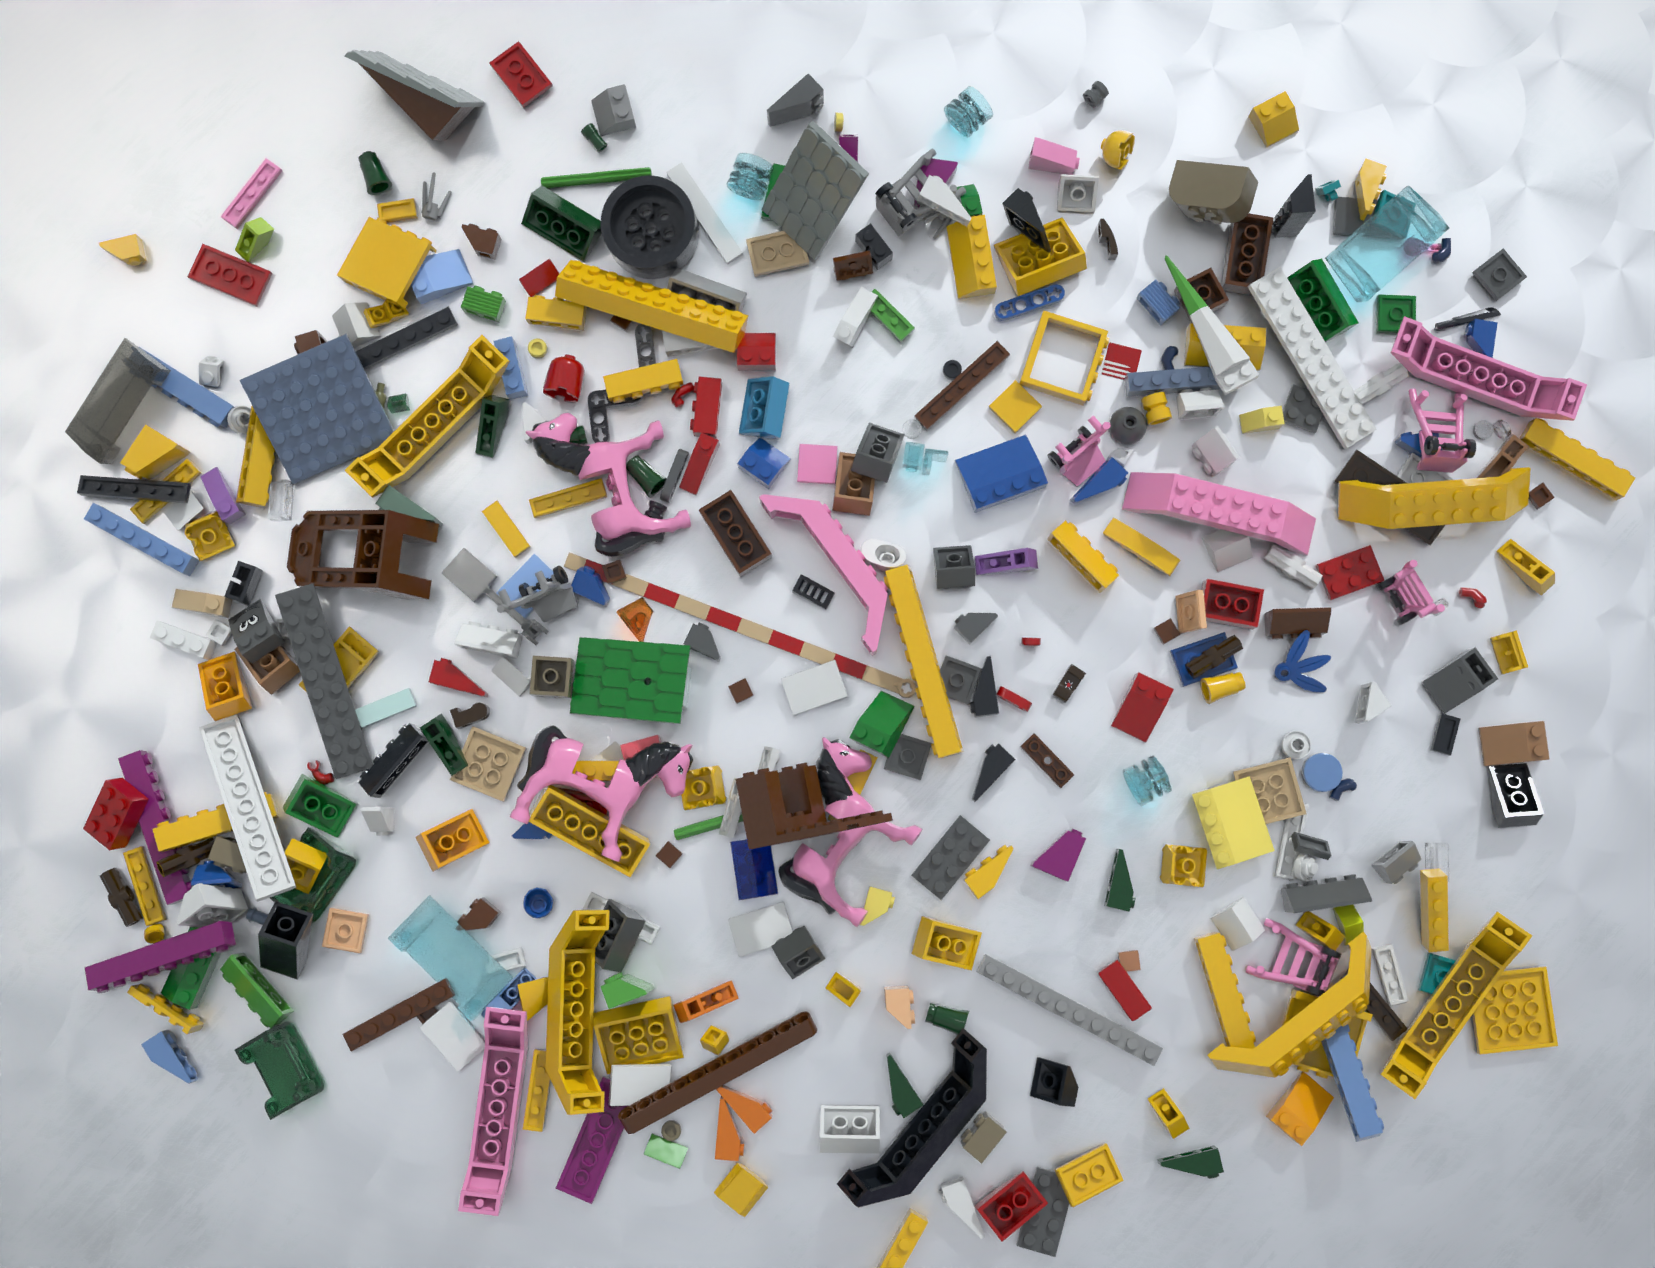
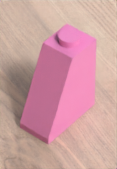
M1035 137L1028 169L1073 175L1074 170L1078 169L1080 158H1077V150Z

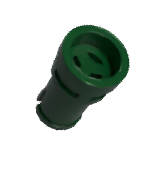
M589 123L581 130L582 135L587 140H590L598 152L603 151L608 144L598 134V130L593 123Z

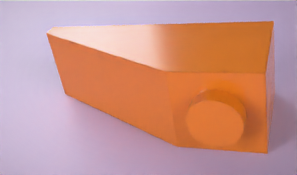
M731 980L678 1002L673 1006L679 1022L683 1023L737 1000L739 997Z
M725 1085L716 1089L754 1134L772 1119L771 1112L773 1110L766 1102L762 1103L756 1098Z
M721 1096L715 1159L739 1161V1157L744 1154V1144H741V1136L729 1105Z

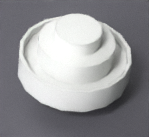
M242 405L230 410L227 420L234 432L239 434L247 433L251 408Z
M1301 731L1289 732L1282 739V751L1291 759L1304 758L1311 750L1310 738Z
M1300 853L1294 862L1295 876L1300 881H1310L1318 871V864L1314 856Z

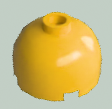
M1118 130L1111 133L1107 139H1103L1100 148L1102 149L1103 159L1108 165L1120 170L1127 165L1129 160L1126 157L1128 153L1132 154L1135 144L1133 133Z

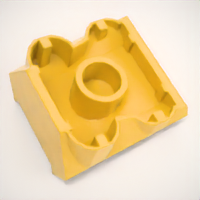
M217 511L184 525L185 535L187 539L191 540L194 553L198 556L199 561L235 546L225 522L222 521Z
M718 765L688 771L685 780V790L681 794L684 810L725 803L727 797L724 791L722 770Z
M1166 844L1162 849L1163 856L1160 876L1162 883L1204 887L1207 849Z
M736 1163L714 1191V1194L738 1214L745 1217L768 1189V1186L745 1165Z

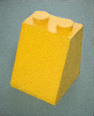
M145 424L120 463L126 466L124 470L139 479L144 477L151 480L188 456L190 451Z

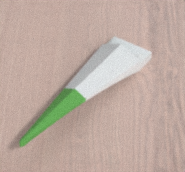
M1165 255L1166 264L1190 315L1215 381L1224 395L1257 379L1259 374L1249 360L1250 357L1170 258Z

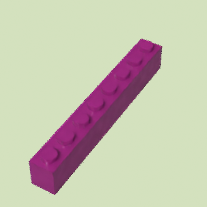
M139 750L120 757L118 760L125 780L149 798L139 823L166 904H176L183 901L184 894L191 890L192 880H190L188 875L189 868L179 870L166 877H163L157 868V861L175 854L182 847L166 852L158 851L152 829L157 828V824L169 821L171 823V813L164 804L165 795L159 789L157 783L159 782V777L153 771L151 755L147 751Z
M218 921L84 967L88 990L105 993L110 991L109 988L125 986L128 981L136 982L143 980V976L158 975L164 969H176L178 964H190L196 958L204 959L211 957V953L226 952L229 950L228 947L236 945L232 922Z

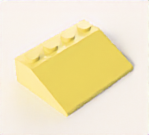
M1250 776L1192 794L1217 869L1275 851Z

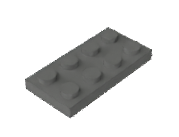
M960 815L911 876L942 900L990 839Z
M1036 1167L1033 1184L1048 1204L1021 1226L1016 1245L1056 1257L1069 1201L1056 1172Z

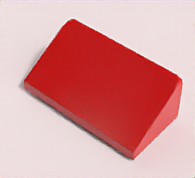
M548 259L521 277L519 281L528 295L534 297V295H537L556 282L557 276L560 273L552 261Z

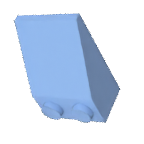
M457 249L426 256L411 286L417 300L422 305L473 284L462 254Z

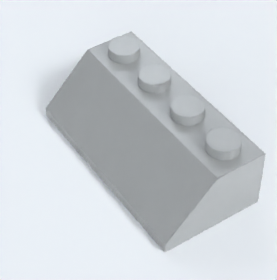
M680 268L674 270L669 278L667 287L672 292L686 294L691 298L704 300L707 303L720 305L726 309L740 311L741 313L747 295L746 292Z

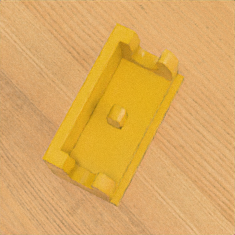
M1517 630L1490 638L1501 675L1528 668Z

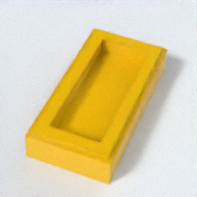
M414 198L377 204L379 218L387 223L418 218Z

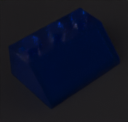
M747 839L730 842L739 900L778 894L771 846L749 850Z

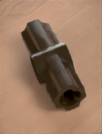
M1235 635L1230 636L1220 644H1215L1202 652V655L1185 664L1187 672L1193 679L1197 678L1207 670L1227 661V658L1242 650V643Z
M212 837L194 846L184 847L175 854L157 861V868L160 874L166 877L179 870H186L199 864L202 860L209 857L215 841Z
M112 868L102 873L100 878L109 893V903L118 911L124 925L129 927L140 922L143 917L134 902V893L128 885H125L118 869Z

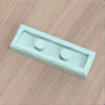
M407 688L355 709L361 727L364 728L414 708L417 705L411 689Z

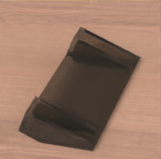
M124 338L65 430V433L98 463L111 464L121 449L114 443L152 385L162 386L171 370L133 342Z

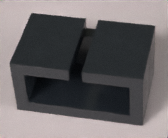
M871 223L855 234V242L863 252L870 250L872 264L877 270L893 259V252Z
M238 561L232 577L240 580L241 583L238 584L230 580L224 597L249 606L263 570Z

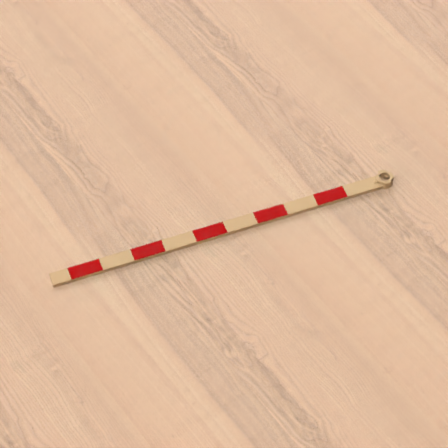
M569 552L564 567L577 571L581 567L589 566L595 569L596 573L600 574L603 582L608 583L602 564ZM626 574V579L610 584L818 664L836 660L839 672L895 692L903 698H910L916 692V685L911 679L899 678ZM909 683L912 691L905 694L901 686Z

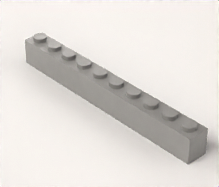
M986 954L976 971L1155 1066L1163 1050L1162 1047Z

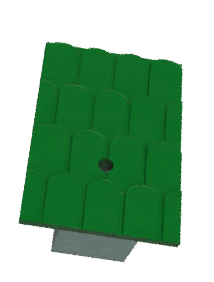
M579 637L570 714L681 724L683 707L687 708L692 671L688 666L691 646ZM651 679V683L646 685V681Z

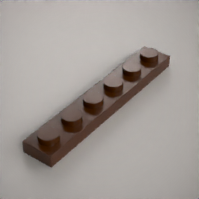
M996 341L914 415V418L926 431L930 429L1006 360L1010 353Z
M445 978L342 1035L352 1052L455 996V993L448 979Z

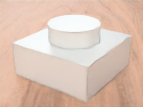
M215 619L205 636L224 646L232 632L229 626Z

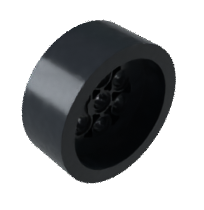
M650 175L629 179L619 185L609 195L603 206L600 224L604 242L615 261L627 272L641 278H662L671 275L676 268H683L693 256L699 240L698 220L690 199L674 182L663 177ZM645 210H651L649 215H642ZM663 214L669 215L666 220L660 219ZM631 224H638L635 229H629ZM649 228H656L654 233H647ZM673 231L674 235L672 237H665L667 232ZM643 241L640 247L634 246L635 242ZM655 245H661L658 251L652 250Z

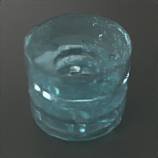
M972 86L966 87L958 94V99L954 98L951 100V104L949 103L944 107L945 116L958 133L966 138H969L973 132L979 129L978 124L984 125L993 117L992 108L987 100Z
M749 153L737 154L733 164L735 171L730 173V178L726 183L727 187L742 197L762 200L765 195L764 191L767 190L765 182L770 181L774 167L759 156Z
M1154 755L1148 757V762L1145 759L1141 761L1142 770L1135 764L1123 770L1125 781L1140 806L1153 801L1152 791L1159 797L1163 796V791L1165 793L1172 791L1169 777L1162 764L1159 763Z

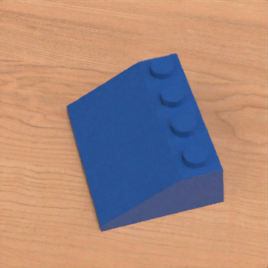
M1026 434L955 460L975 513L1046 488L1048 484L1043 468Z

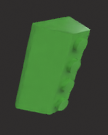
M245 953L232 954L220 970L223 972V978L228 983L234 985L236 988L235 992L241 998L244 997L250 1010L258 1013L261 1017L260 1021L265 1027H270V1029L277 1027L294 1012Z
M622 972L604 980L605 984L600 986L609 1009L644 996L654 989L653 984L630 974L623 975Z

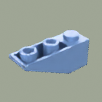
M524 967L486 1007L513 1010L520 1002L517 984L533 981L537 978ZM486 1007L481 1013L483 1018H485Z
M169 1030L161 1031L141 1044L153 1063L189 1084L198 1080L196 1070L188 1064L186 1053L178 1047L176 1036Z

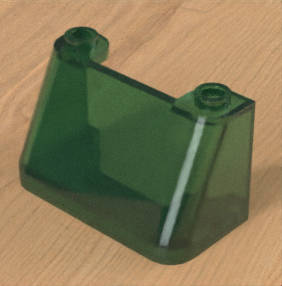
M308 827L302 834L300 842L327 853V858L309 894L294 888L270 897V899L274 903L277 901L313 913V923L320 918L356 865V859L326 837Z
M287 1021L266 1030L235 1049L239 1060L243 1064L248 1065L254 1062L271 1095V1098L265 1102V1111L270 1120L317 1095L324 1089V1081L300 1034L291 1022Z

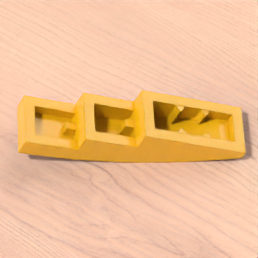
M1114 517L1103 532L1104 536L1119 543L1122 548L1135 554L1138 559L1171 576L1181 561L1148 537Z

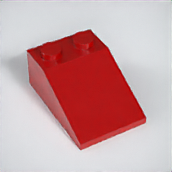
M1140 672L1136 673L1111 726L1146 743L1174 689Z
M1022 1171L985 1196L975 1205V1208L1001 1242H1003L1043 1209L1048 1202L1024 1171Z

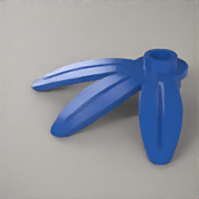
M1305 630L1292 644L1286 662L1276 666L1275 676L1281 681H1289L1291 679L1301 688L1311 692H1325L1327 690L1325 685L1310 676L1301 674L1314 671L1331 660L1330 655H1318L1298 662L1305 652L1309 641L1310 632ZM1287 670L1288 674L1283 675L1281 674V671Z

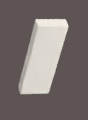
M1388 944L1373 948L1372 952L1387 1004L1391 1007L1407 1003L1408 998L1393 945Z

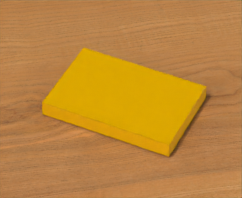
M1106 1143L1055 1169L1071 1207H1075L1124 1181Z

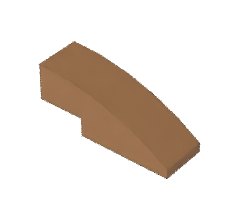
M1511 434L1477 478L1499 477L1509 472L1529 446L1517 436Z

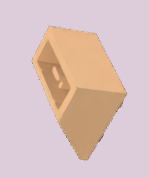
M908 986L884 987L886 1010L907 1029H912L911 1024H915L914 1011L910 1010V1004H914L913 991L909 990Z

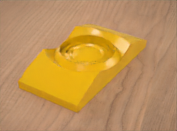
M350 626L334 643L348 689L356 678L368 668L379 652ZM302 680L299 683V686L306 691L304 682Z

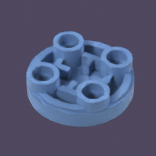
M1318 753L1310 756L1302 766V775L1305 783L1317 792L1333 790L1342 779L1343 772L1340 762L1334 756L1327 753Z

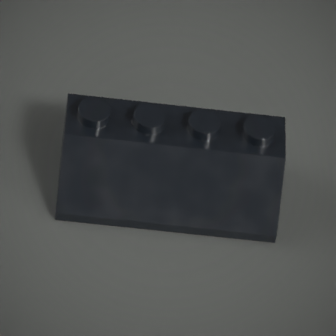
M1308 174L1275 215L1271 230L1274 232L1275 238L1297 236L1316 212L1312 174Z
M405 724L398 732L400 735L386 745L387 750L373 760L374 765L361 774V780L358 783L370 797L381 798L428 743L422 731L414 724Z

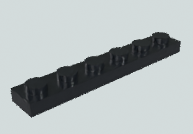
M448 306L356 351V354L364 370L458 324Z
M80 475L77 494L81 496L188 503L191 485L183 482Z

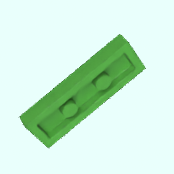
M874 289L872 293L878 295V298L871 313L902 342L914 331L915 327Z

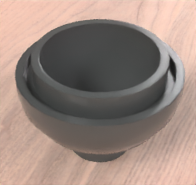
M1120 408L1112 414L1109 420L1111 425L1109 432L1121 444L1131 445L1137 443L1146 433L1147 423L1145 416L1136 408ZM1131 420L1133 422V425L1128 426L1126 424V421Z

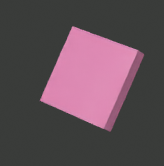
M800 444L797 482L835 484L837 446Z

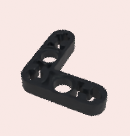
M605 389L591 392L588 396V409L593 441L595 443L610 441L607 408L636 405L642 401L643 397L635 400L632 397L626 398L627 401L614 403L610 402L608 395H606L608 404H605V400H600L595 405L592 402L595 396H598L599 399H605L604 394H607V391ZM596 414H602L604 416V420L602 423L594 422V416ZM598 428H601L603 435L606 436L603 438V441L596 438L599 436Z

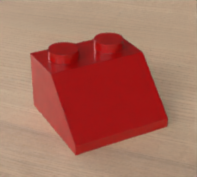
M745 333L737 347L738 371H776V333Z

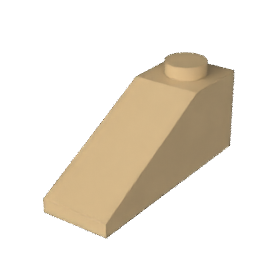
M176 589L172 608L229 618L233 600L220 595Z

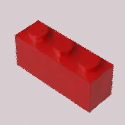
M699 376L698 382L694 384V393H697L696 401L693 400L692 412H695V416L690 422V430H693L694 436L699 437L702 432L717 438L722 392L721 378Z

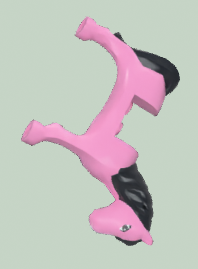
M563 413L551 421L537 423L533 426L532 431H526V434L533 440V446L538 457L543 459L546 464L564 472H570L574 476H578L580 480L609 473L606 485L609 491L612 490L614 496L611 498L613 507L598 511L591 516L594 529L596 530L595 548L597 552L610 557L632 552L647 542H662L665 532L673 533L676 530L691 527L687 510L679 511L674 518L654 519L640 513L630 497L626 471L627 457L635 451L648 450L654 440L663 439V429L659 420L650 423L644 434L633 439L621 442H597L591 445L569 442L571 434L577 427V419L570 413Z
M551 725L542 729L532 743L528 755L526 774L517 784L518 789L522 793L517 798L516 806L511 812L510 817L528 824L530 820V804L540 790L549 785L573 787L585 793L608 810L609 821L601 836L605 844L601 855L620 862L622 852L618 847L617 838L626 813L638 800L644 787L657 775L663 781L666 793L669 796L677 797L683 794L686 774L693 763V757L689 752L693 745L688 744L681 747L665 741L653 743L651 746L635 753L633 757L626 760L620 759L610 784L606 788L604 787L606 783L594 779L593 782L586 779L587 775L576 771L575 774H572L583 743L567 738L558 727ZM554 737L559 738V739H556L555 741L552 742V739H553Z
M825 737L822 738L823 749L816 761L821 793L827 805L825 811L836 819L875 812L867 800L853 789L847 778L853 773L865 772L871 768L870 755L851 749L849 745L840 739L830 742ZM890 822L842 831L837 836L839 840L836 845L832 844L826 852L827 858H824L802 843L794 857L779 867L780 880L783 886L794 894L820 904L827 914L831 915L837 911L841 917L858 927L868 911L862 907L854 908L850 906L838 894L835 887V877L842 861L870 831H879L893 842L905 840L912 846L923 829L916 825L903 828ZM792 866H793V870H794L795 873H792V872L790 871V868H791Z

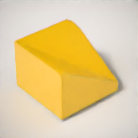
M711 1025L700 1039V1042L704 1049L719 1056L729 1042L727 1032Z

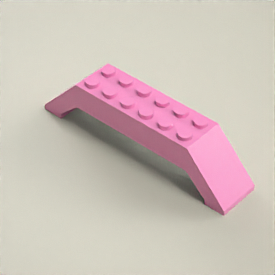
M1405 316L1403 317L1390 353L1414 377L1457 393L1466 394L1470 398L1521 417L1575 420L1587 384L1571 378L1539 376L1437 338L1422 326L1423 323Z
M1131 472L1122 506L1123 510L1139 514H1162L1274 542L1290 552L1306 556L1309 552L1316 522L1315 517L1288 501L1176 473Z
M761 495L759 497L760 504L771 519L777 516L802 521L868 611L866 633L861 637V642L872 656L875 655L888 595L887 586L882 580L879 582L876 579L877 573L871 565L867 566L865 564L864 555L860 550L856 551L854 549L853 540L848 534H843L842 525L837 519H832L831 511L826 504L822 505L820 501Z
M486 1007L484 1019L485 1049L469 1165L460 1193L458 1211L499 1216L514 1155L528 1051L527 1011Z

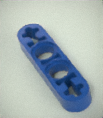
M1055 284L997 304L994 315L999 321H1006L1061 302L1064 298L1065 290L1061 285ZM1053 290H1056V292H1060L1058 298H1056V296L1053 295L1050 296L1049 301H1047V296L1053 294ZM1040 295L1044 301L1042 304H1036L1033 301V297ZM1018 301H1022L1026 304V308L1018 310L1015 304ZM1009 304H1012V310L1007 311L1005 316L1002 313H998L1000 308L1007 310L1010 309Z

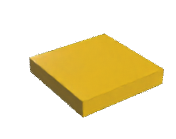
M1015 380L989 405V408L1016 433L1042 408V405Z

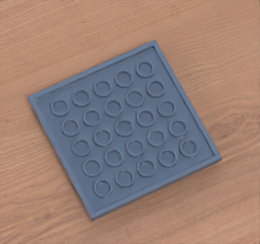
M347 333L239 380L292 484L378 448L394 432Z

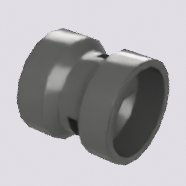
M1097 80L1092 84L1091 89L1083 93V98L1091 107L1095 108L1100 104L1101 99L1109 95V91L1102 82Z

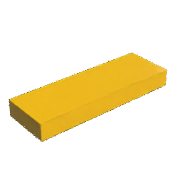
M495 501L482 511L515 558L531 547L498 501Z

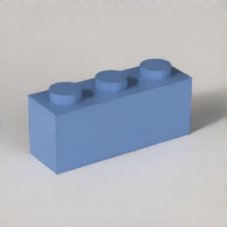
M513 337L494 340V346L510 361L502 375L507 397L513 400L528 396L516 342Z

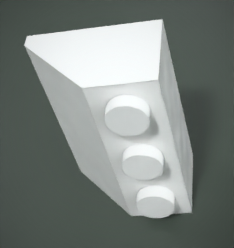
M469 621V624H462L454 644L465 649L518 659L522 636L517 634V630L506 629L505 632L500 631L497 626L488 625L487 628L480 627V623Z
M202 883L192 886L191 890L184 894L177 918V925L201 928L218 921L233 922L248 910L242 890L231 887H218L216 885H204Z
M821 1105L820 1153L879 1154L880 1106Z

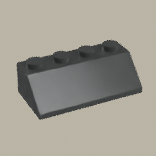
M1356 874L1345 875L1343 880H1337L1336 877L1325 878L1323 883H1318L1317 880L1305 881L1306 885L1298 886V883L1286 884L1287 888L1281 889L1284 910L1288 913H1300L1372 902L1371 895L1363 878L1356 877Z

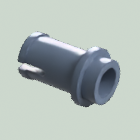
M254 907V909L250 908L248 910L246 919L250 923L253 921L263 925L268 914L258 911Z

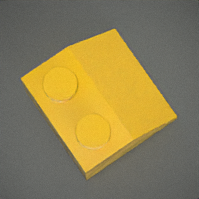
M1286 91L1253 107L1248 116L1266 148L1299 131L1295 106Z
M292 838L285 851V855L296 885L295 889L309 894L328 854Z

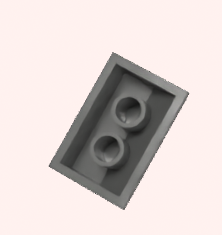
M608 899L603 910H609V930L605 931L595 949V962L604 970L622 972L646 920L636 911L612 899Z

